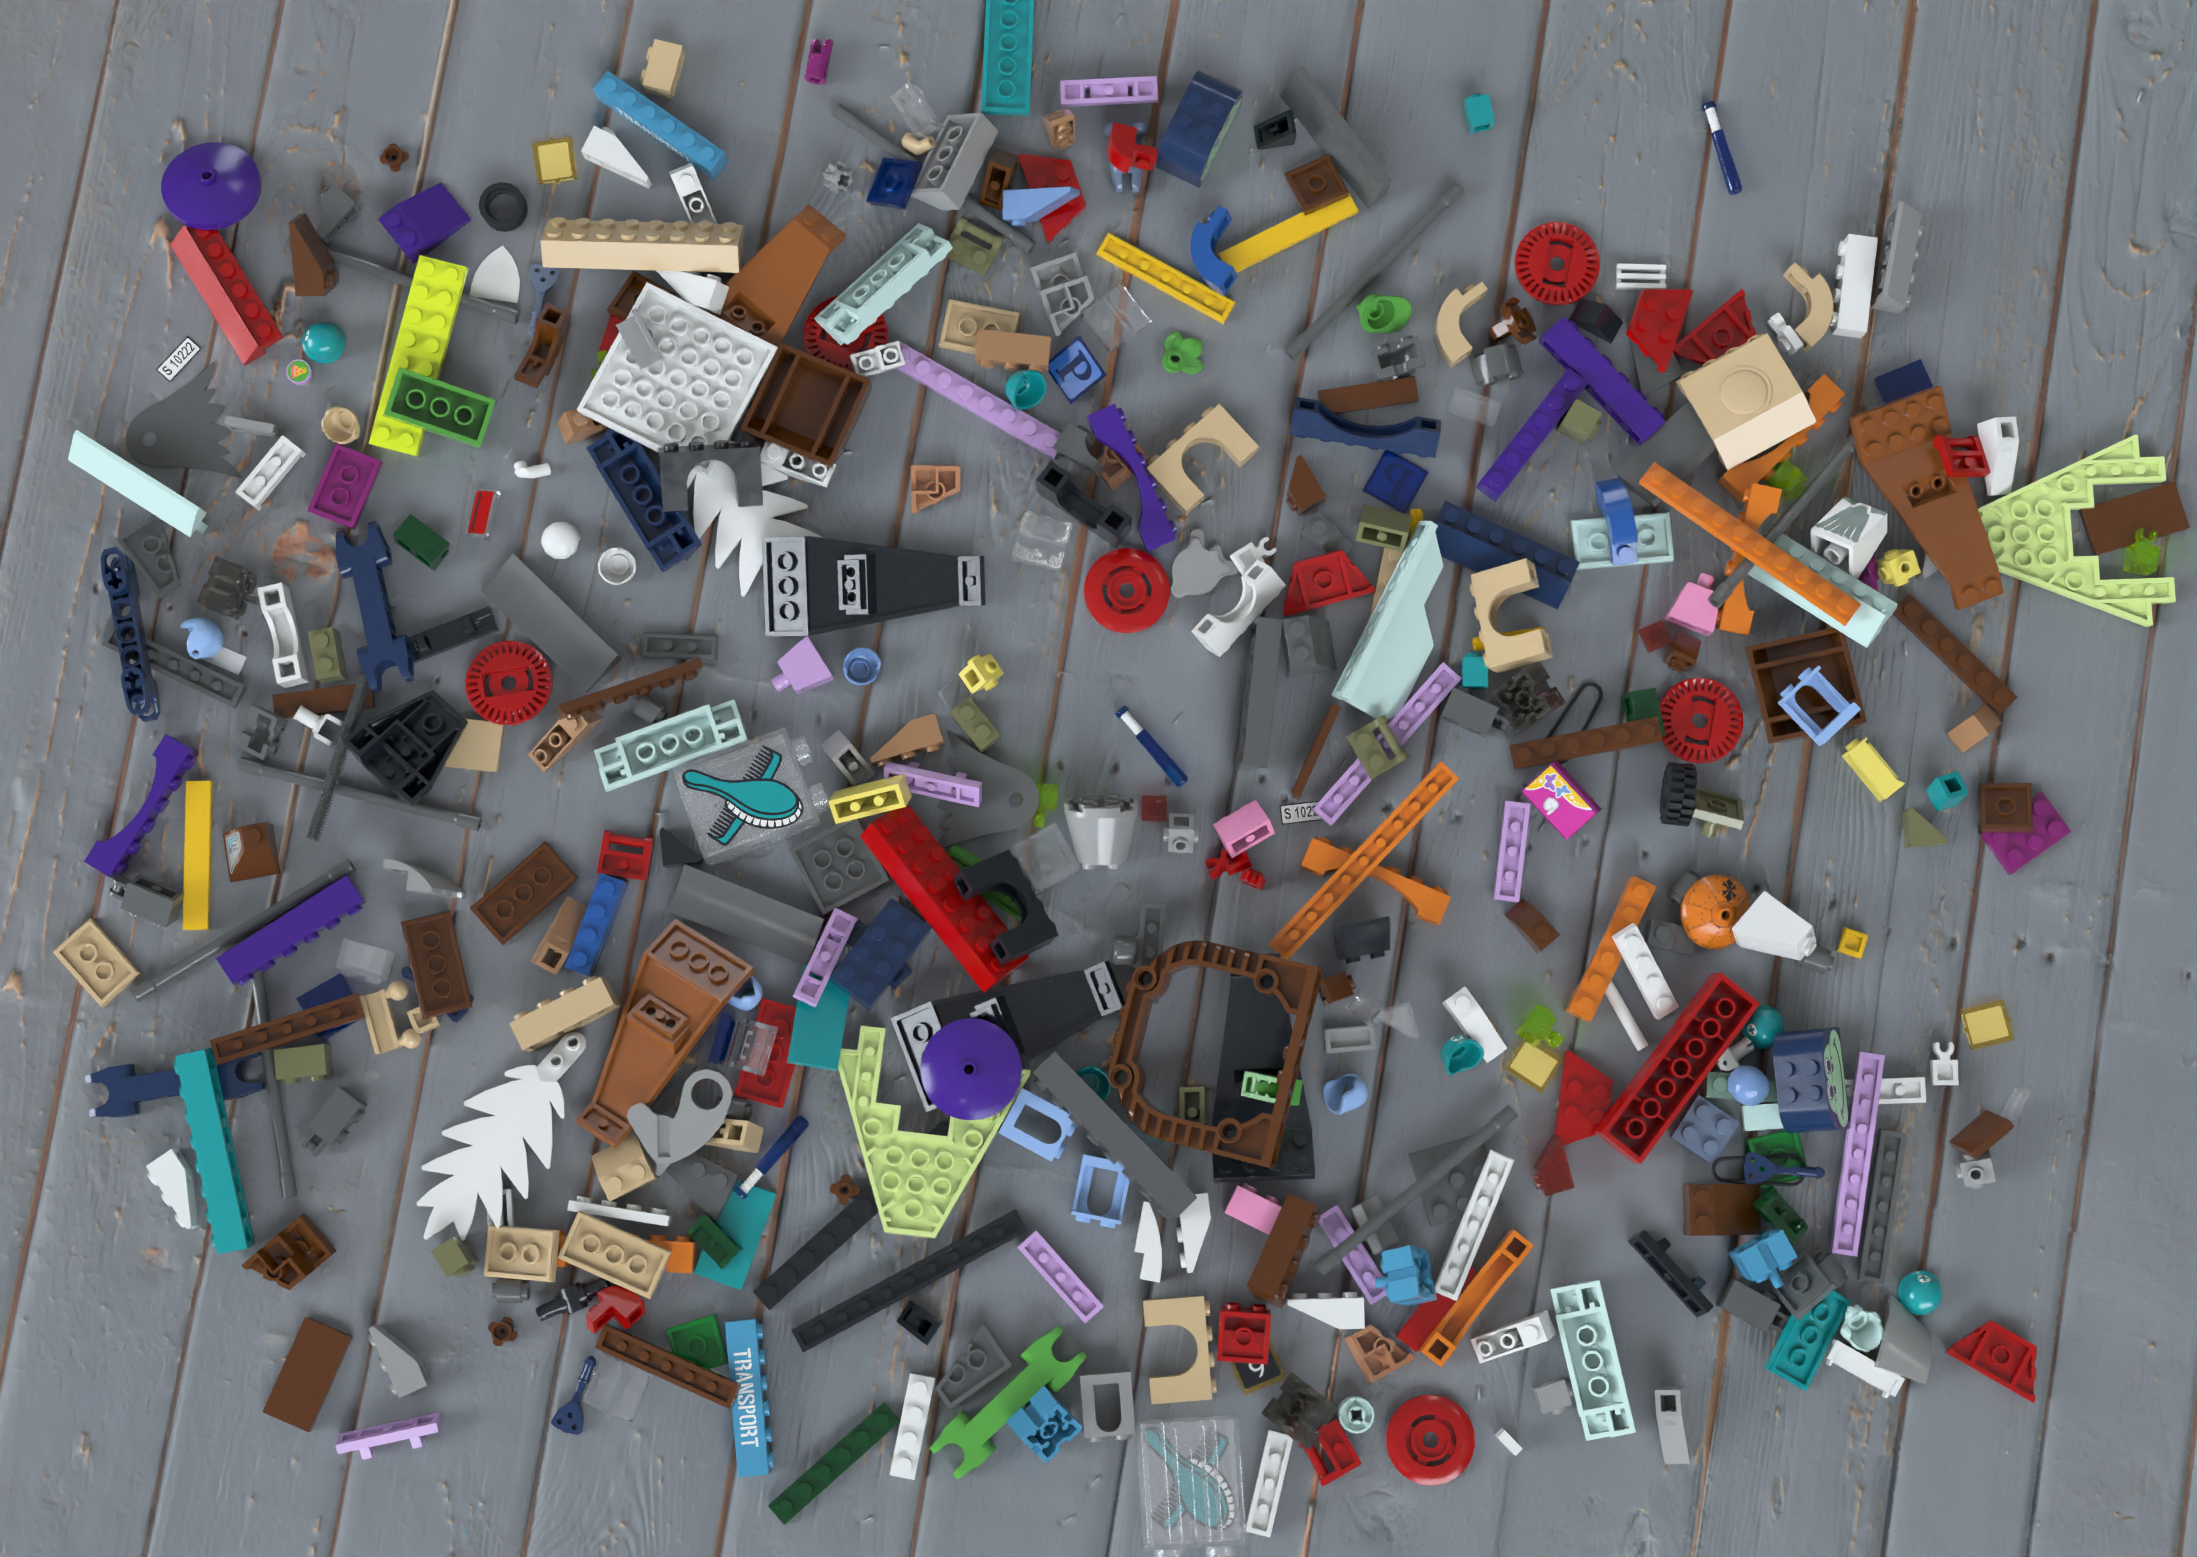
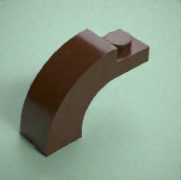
M549 303L545 304L536 319L535 332L530 348L514 374L515 380L538 388L544 376L550 374L563 344L569 311Z

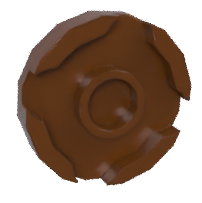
M1512 297L1502 303L1501 310L1504 320L1488 330L1493 342L1503 340L1510 335H1513L1523 345L1536 340L1537 336H1534L1533 333L1537 330L1533 318L1526 307L1521 309L1517 305L1520 302L1519 299Z

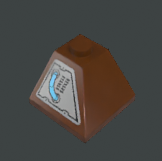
M262 822L245 825L223 833L231 883L281 874L272 824Z

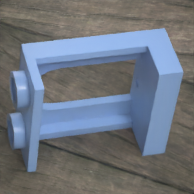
M1819 665L1813 670L1808 667L1798 676L1801 681L1795 687L1790 684L1780 693L1783 698L1778 704L1818 746H1821L1858 713L1861 708L1855 702L1851 704L1847 702L1820 674L1819 670L1821 667ZM1807 685L1816 689L1839 713L1822 730L1796 703V691L1802 686Z
M1022 1088L998 1133L1052 1162L1054 1157L1059 1160L1066 1147L1061 1143L1066 1135L1071 1137L1076 1126L1068 1118L1071 1114L1062 1109L1060 1110L1057 1106ZM1025 1104L1060 1124L1062 1134L1057 1142L1053 1144L1043 1143L1014 1127Z
M1083 1154L1071 1212L1072 1215H1076V1221L1090 1223L1091 1219L1101 1221L1100 1226L1115 1228L1116 1224L1121 1225L1129 1180L1122 1174L1124 1168L1118 1162L1113 1164L1108 1159ZM1094 1167L1118 1172L1112 1206L1104 1215L1092 1214L1087 1207V1198Z

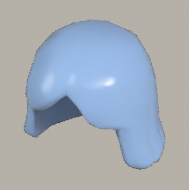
M751 976L727 1003L743 1011L753 1009L762 998L763 989L761 984L754 976ZM744 988H751L746 995L741 997Z
M1348 1073L1338 1079L1326 1081L1323 1085L1324 1102L1329 1111L1335 1115H1341L1359 1108L1366 1102L1368 1097L1366 1083L1357 1074ZM1347 1084V1090H1348V1091L1345 1092L1344 1094H1342V1093H1343V1090H1344V1088H1345V1085Z

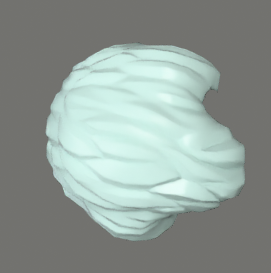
M1856 1304L1847 1307L1845 1321L1840 1333L1856 1350L1869 1352L1881 1344L1884 1329L1881 1325L1880 1316L1876 1311H1865Z

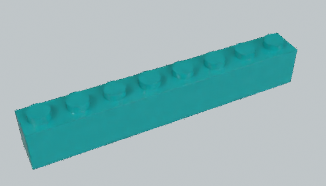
M212 1048L181 1053L175 1056L174 1069L181 1081L179 1092L181 1098L185 1100L187 1109L185 1110V1120L191 1128V1147L196 1151V1171L198 1174H201V1194L206 1199L208 1207L206 1218L213 1230L211 1235L212 1245L217 1249V1254L247 1249L254 1245L255 1242Z

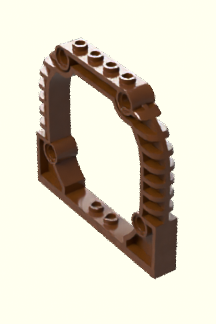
M1202 940L1186 941L1173 945L1159 954L1150 966L1143 965L1138 967L1133 973L1132 980H1129L1126 985L1125 993L1128 996L1126 1004H1123L1120 1010L1119 1018L1121 1019V1024L1114 1034V1052L1110 1054L1107 1062V1068H1109L1108 1081L1112 1087L1119 1089L1121 1103L1131 1121L1140 1130L1154 1138L1275 1169L1323 969L1317 966ZM1190 967H1200L1254 979V986L1259 992L1268 996L1276 995L1286 1012L1296 1015L1289 1045L1286 1044L1283 1051L1285 1063L1283 1070L1280 1069L1276 1083L1279 1085L1272 1115L1261 1113L1245 1123L1238 1119L1226 1118L1219 1123L1218 1127L1170 1116L1156 1109L1144 1096L1146 1074L1138 1060L1153 1000L1162 997L1167 992L1174 973ZM1147 973H1151L1152 981L1149 985L1145 986L1143 977ZM1272 975L1274 983L1270 988L1266 989L1263 984L1264 979ZM1122 1071H1126L1128 1074V1079L1124 1084L1119 1082V1075ZM1234 1124L1237 1128V1134L1234 1138H1229L1227 1129L1230 1125Z

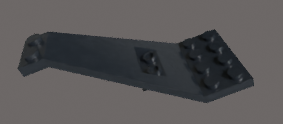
M814 536L762 537L765 636H813L959 606L986 605L984 556H956ZM853 568L855 569V575H854V576L852 575V569H853ZM853 593H855L856 595L855 601L852 598Z
M1268 953V954H1266V955H1270V956H1274V957H1279V958H1280V953ZM1231 973L1212 1126L1218 1127L1219 1123L1226 1118L1238 1119L1245 1123L1261 1113L1272 1115L1275 1103L1241 1096L1244 1071L1278 1076L1279 1070H1283L1285 1063L1283 1051L1286 1044L1289 1045L1293 1031L1290 1015L1286 1012L1276 995L1268 996L1255 988L1254 979ZM1272 975L1267 976L1263 982L1266 989L1270 988L1274 983ZM1299 1068L1297 1079L1302 1080L1301 1071ZM1303 1083L1299 1105H1290L1275 1169L1212 1153L1214 1183L1315 1179L1312 1127ZM1233 1124L1228 1127L1227 1135L1229 1138H1234L1237 1134V1128Z
M1108 960L1085 970L992 988L985 993L977 991L933 1000L890 1019L925 1111L929 1112L937 1109V1107L929 1099L923 1087L921 1059L929 1040L945 1025L967 1018L987 1021V1016H990L991 1022L1004 1029L1014 1040L1020 1052L1022 1064L1106 1015L1121 1010L1122 1005H1125V1001ZM972 1065L965 1067L967 1074L973 1073L974 1067Z

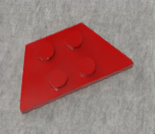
M1019 154V163L1028 189L1072 187L1080 190L1079 196L1039 219L1047 244L1051 243L1054 237L1086 208L1071 160Z
M1644 289L1639 294L1626 335L1633 343L1639 346L1640 351L1646 357L1650 356L1659 366L1657 370L1661 373H1664L1668 368L1693 294L1691 289Z
M1739 290L1677 343L1673 354L1703 366L1707 361L1725 355L1727 350L1739 347L1747 343L1749 338L1757 335L1751 323L1752 317L1750 310L1747 309L1744 290Z
M1339 549L1293 562L1282 613L1285 617L1373 593L1376 590L1347 555Z
M1567 1050L1564 1054L1553 1147H1561L1596 1135L1593 1131L1610 1110L1613 1080Z
M1988 1320L1945 1350L1944 1353L2029 1402H2035L2034 1379H2036V1368L2034 1362L2037 1355V1346L1992 1320Z

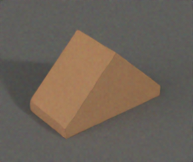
M1984 704L1946 733V735L1958 750L1963 753L1988 736L2001 722L1990 708Z

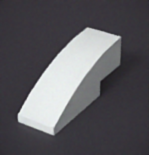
M1143 1201L1134 1251L1144 1253L1140 1279L1160 1283L1162 1248L1159 1229L1149 1202Z

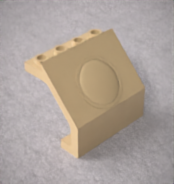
M1768 333L1749 338L1747 343L1727 350L1725 355L1707 361L1703 367L1687 372L1681 379L1675 381L1679 390L1689 400L1717 449V456L1727 470L1816 423L1803 391Z

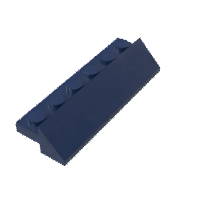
M613 429L605 432L606 436L594 442L586 449L643 544L664 573L681 561H687L702 543L682 511L663 512L660 474L642 445Z
M1444 501L1435 521V524L1438 525L1435 533L1441 557L1476 573L1527 558L1535 564L1539 587L1520 593L1555 609L1559 608L1572 583L1571 581L1580 564L1579 561L1447 501Z

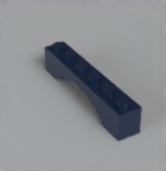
M1295 397L1290 426V435H1295L1299 438L1309 437L1320 439L1324 442H1340L1348 446H1365L1373 450L1383 449L1397 454L1408 453L1422 458H1435L1441 433V420L1416 416L1408 421L1394 425H1362L1338 416L1319 400Z

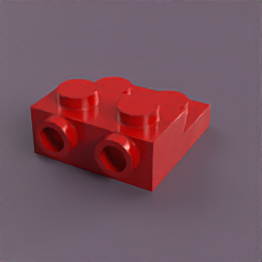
M1226 1302L1225 1306H1220L1217 1361L1268 1365L1271 1310L1266 1309V1305L1251 1304V1308H1241L1240 1303Z

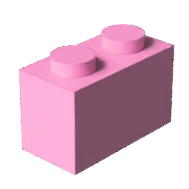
M1256 800L1242 806L1237 811L1213 824L1220 841L1232 858L1275 834L1268 816Z
M1246 1183L1242 1187L1236 1185L1224 1213L1270 1235L1282 1208L1279 1206L1280 1200L1268 1194L1263 1198L1256 1194L1258 1189Z

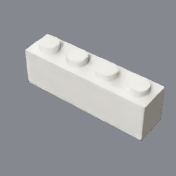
M1848 234L1839 243L1838 256H1841L1840 265H1837L1835 271L1838 287L1834 289L1832 296L1833 303H1835V312H1833L1830 326H1833L1832 335L1862 338L1867 332L1878 242L1876 237Z

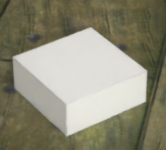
M1501 1428L1495 1434L1513 1455L1516 1456L1523 1449L1504 1429Z

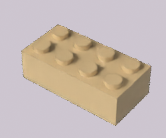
M596 975L582 982V987L578 989L568 988L559 993L560 998L552 1001L551 999L544 1000L537 1004L538 1009L531 1012L525 1010L515 1015V1021L509 1024L521 1049L533 1052L622 1007L609 980L596 977Z

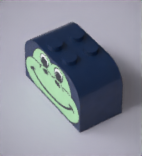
M1198 70L1192 78L1162 138L1158 149L1156 168L1200 188L1241 106L1243 91Z
M1839 1027L1778 1032L1773 1041V1061L1779 1115L1785 1131L1791 1134L1851 1129Z

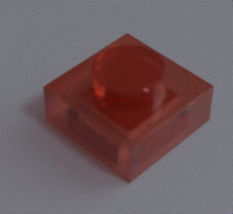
M1662 620L1638 630L1648 653L1672 643Z
M1142 795L1141 821L1166 822L1167 796Z

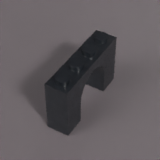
M740 439L739 443L717 440L711 445H704V442H690L689 446L667 443L664 444V447L658 448L663 512L688 510L687 479L689 473L697 464L706 460L721 461L733 470L738 507L763 506L760 446L753 439Z
M1053 461L1048 463L1037 478L1038 494L1114 548L1118 549L1131 531L1132 517L1112 503L1107 509L1090 499L1073 484L1071 474Z
M1009 849L960 870L952 880L964 902L983 893L997 891L1006 894L1016 903L1020 912L1019 926L997 935L989 944L1001 966L1050 945L1059 935L1055 924L1046 914L1043 903L1035 895L1030 881L1024 876L1019 867L1018 860L1011 854Z

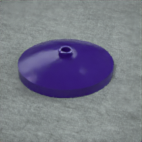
M220 142L195 145L181 152L167 166L161 181L162 197L171 215L182 224L199 230L222 229L239 222L256 206L262 188L261 176L254 160L242 149Z
M960 1019L945 1025L929 1040L921 1059V1080L929 1099L942 1112L961 1120H980L991 1117L1003 1110L1015 1097L1022 1079V1059L1016 1043L1000 1026L983 1019ZM967 1065L974 1067L972 1074H967V1070H965Z

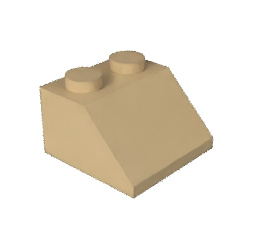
M636 1133L625 1138L616 1149L610 1146L591 1156L597 1177L609 1202L615 1201L659 1178L655 1174L656 1170Z

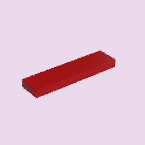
M1472 1266L1459 1296L1478 1272ZM1436 1293L1437 1300L1421 1303L1397 1333L1396 1337L1417 1353L1455 1303V1300Z

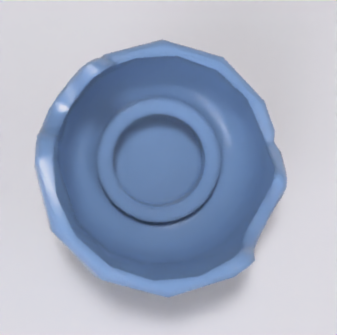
M857 647L846 655L842 667L843 674L848 682L856 686L868 685L878 677L881 660L877 653L870 648Z
M1742 1065L1734 1069L1728 1078L1729 1093L1743 1105L1755 1106L1763 1102L1769 1093L1770 1087L1767 1077L1753 1066Z

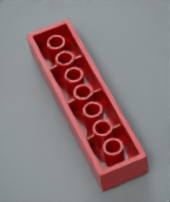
M908 804L906 807L891 810L872 822L860 835L863 842L983 993L1018 969L1030 957L1025 955L1006 965H1000L989 944L997 935L1008 931V929L981 895L964 902L952 881L959 873V867Z
M1711 973L1593 1132L1630 1162L1642 1164L1760 1003L1723 973Z

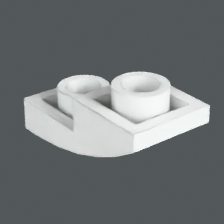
M899 341L877 346L874 349L849 356L854 373L864 377L905 365Z

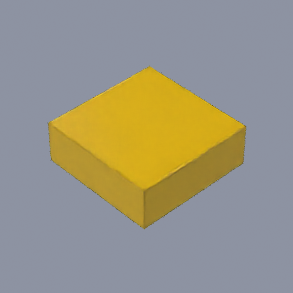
M1843 927L1836 952L1862 959L1869 935Z

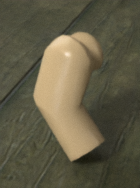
M906 133L902 138L904 149L915 155H920L936 146L935 140L931 136L919 141L916 136L913 137V133Z

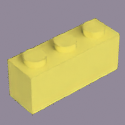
M902 774L834 791L828 803L835 823L838 824L906 807L912 796L905 775Z

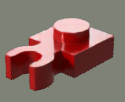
M1223 850L1220 852L1221 858H1210L1205 861L1208 869L1215 867V869L1208 871L1211 879L1219 878L1225 871L1230 876L1252 867L1246 851L1232 858L1227 850Z
M1249 868V870L1242 871L1238 881L1261 891L1266 879H1264L1263 874L1259 871Z

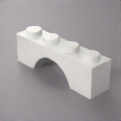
M1258 559L1241 577L1243 592L1236 607L1229 613L1221 616L1207 614L1191 631L1207 650L1219 657L1230 648L1232 643L1246 631L1247 627L1286 586L1269 565Z
M281 582L257 588L261 609L268 622L273 639L274 657L272 661L277 684L288 688L309 683L289 587Z

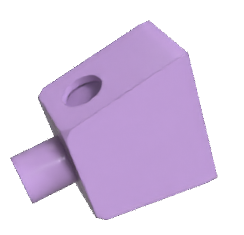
M806 636L778 660L777 663L783 673L771 679V682L778 693L792 685L795 692L800 694L830 682L834 678L812 642Z

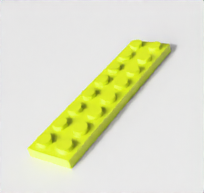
M419 255L371 432L370 445L418 457L425 430L384 417V410L399 367L439 380L469 270L467 267Z

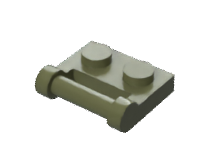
M961 216L948 240L953 249L947 253L946 258L985 278L1001 250L1005 238L1000 235L995 236L972 224L968 218ZM964 230L992 244L990 251L962 237Z
M1385 714L1346 737L1371 780L1410 758L1407 751H1403L1388 726V719ZM1379 728L1395 758L1388 759L1373 734V730Z

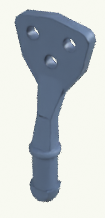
M532 264L530 266V278L536 290V303L534 310L531 312L532 318L528 328V333L531 337L534 336L536 319L543 309L546 293L556 285L561 275L559 268L543 267V264Z

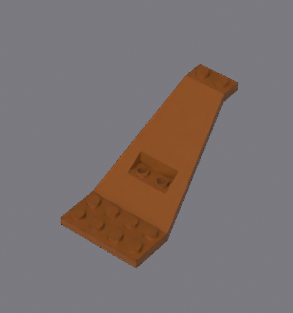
M808 204L745 264L739 273H736L725 284L729 289L721 314H710L778 347L788 333L827 257L845 240L846 234ZM735 312H740L742 315L738 316ZM757 327L760 331H755L753 328Z
M1936 385L1849 417L1860 465L1950 585L1954 607L1961 610L2004 594L1999 569L1968 478L1947 477L1939 450H1936L1933 446V440L1937 435L1954 438L1942 386ZM1938 478V484L1934 486V481ZM1916 486V492L1912 494V489Z
M674 919L642 955L593 1099L577 1116L576 1123L616 1149L633 1130L627 1118L630 1107L639 1102H643L649 1107L721 1009L753 975L754 967L684 923ZM650 1012H655L653 1015H648ZM670 1024H674V1025H675L674 1027H671V1028H670V1027H667V1026L670 1025Z

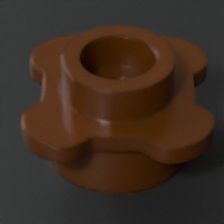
M390 144L380 156V162L387 164L392 172L400 171V166L409 160L408 153L402 152L397 144Z
M844 1174L841 1176L840 1181L830 1186V1192L839 1198L840 1204L846 1205L849 1203L850 1198L860 1193V1187L854 1185L849 1175ZM844 1187L847 1188L846 1192H843Z
M504 1317L500 1322H491L489 1324L488 1330L494 1339V1345L502 1346L508 1340H516L517 1332L513 1330V1320L510 1317ZM501 1329L505 1330L504 1334L501 1333Z

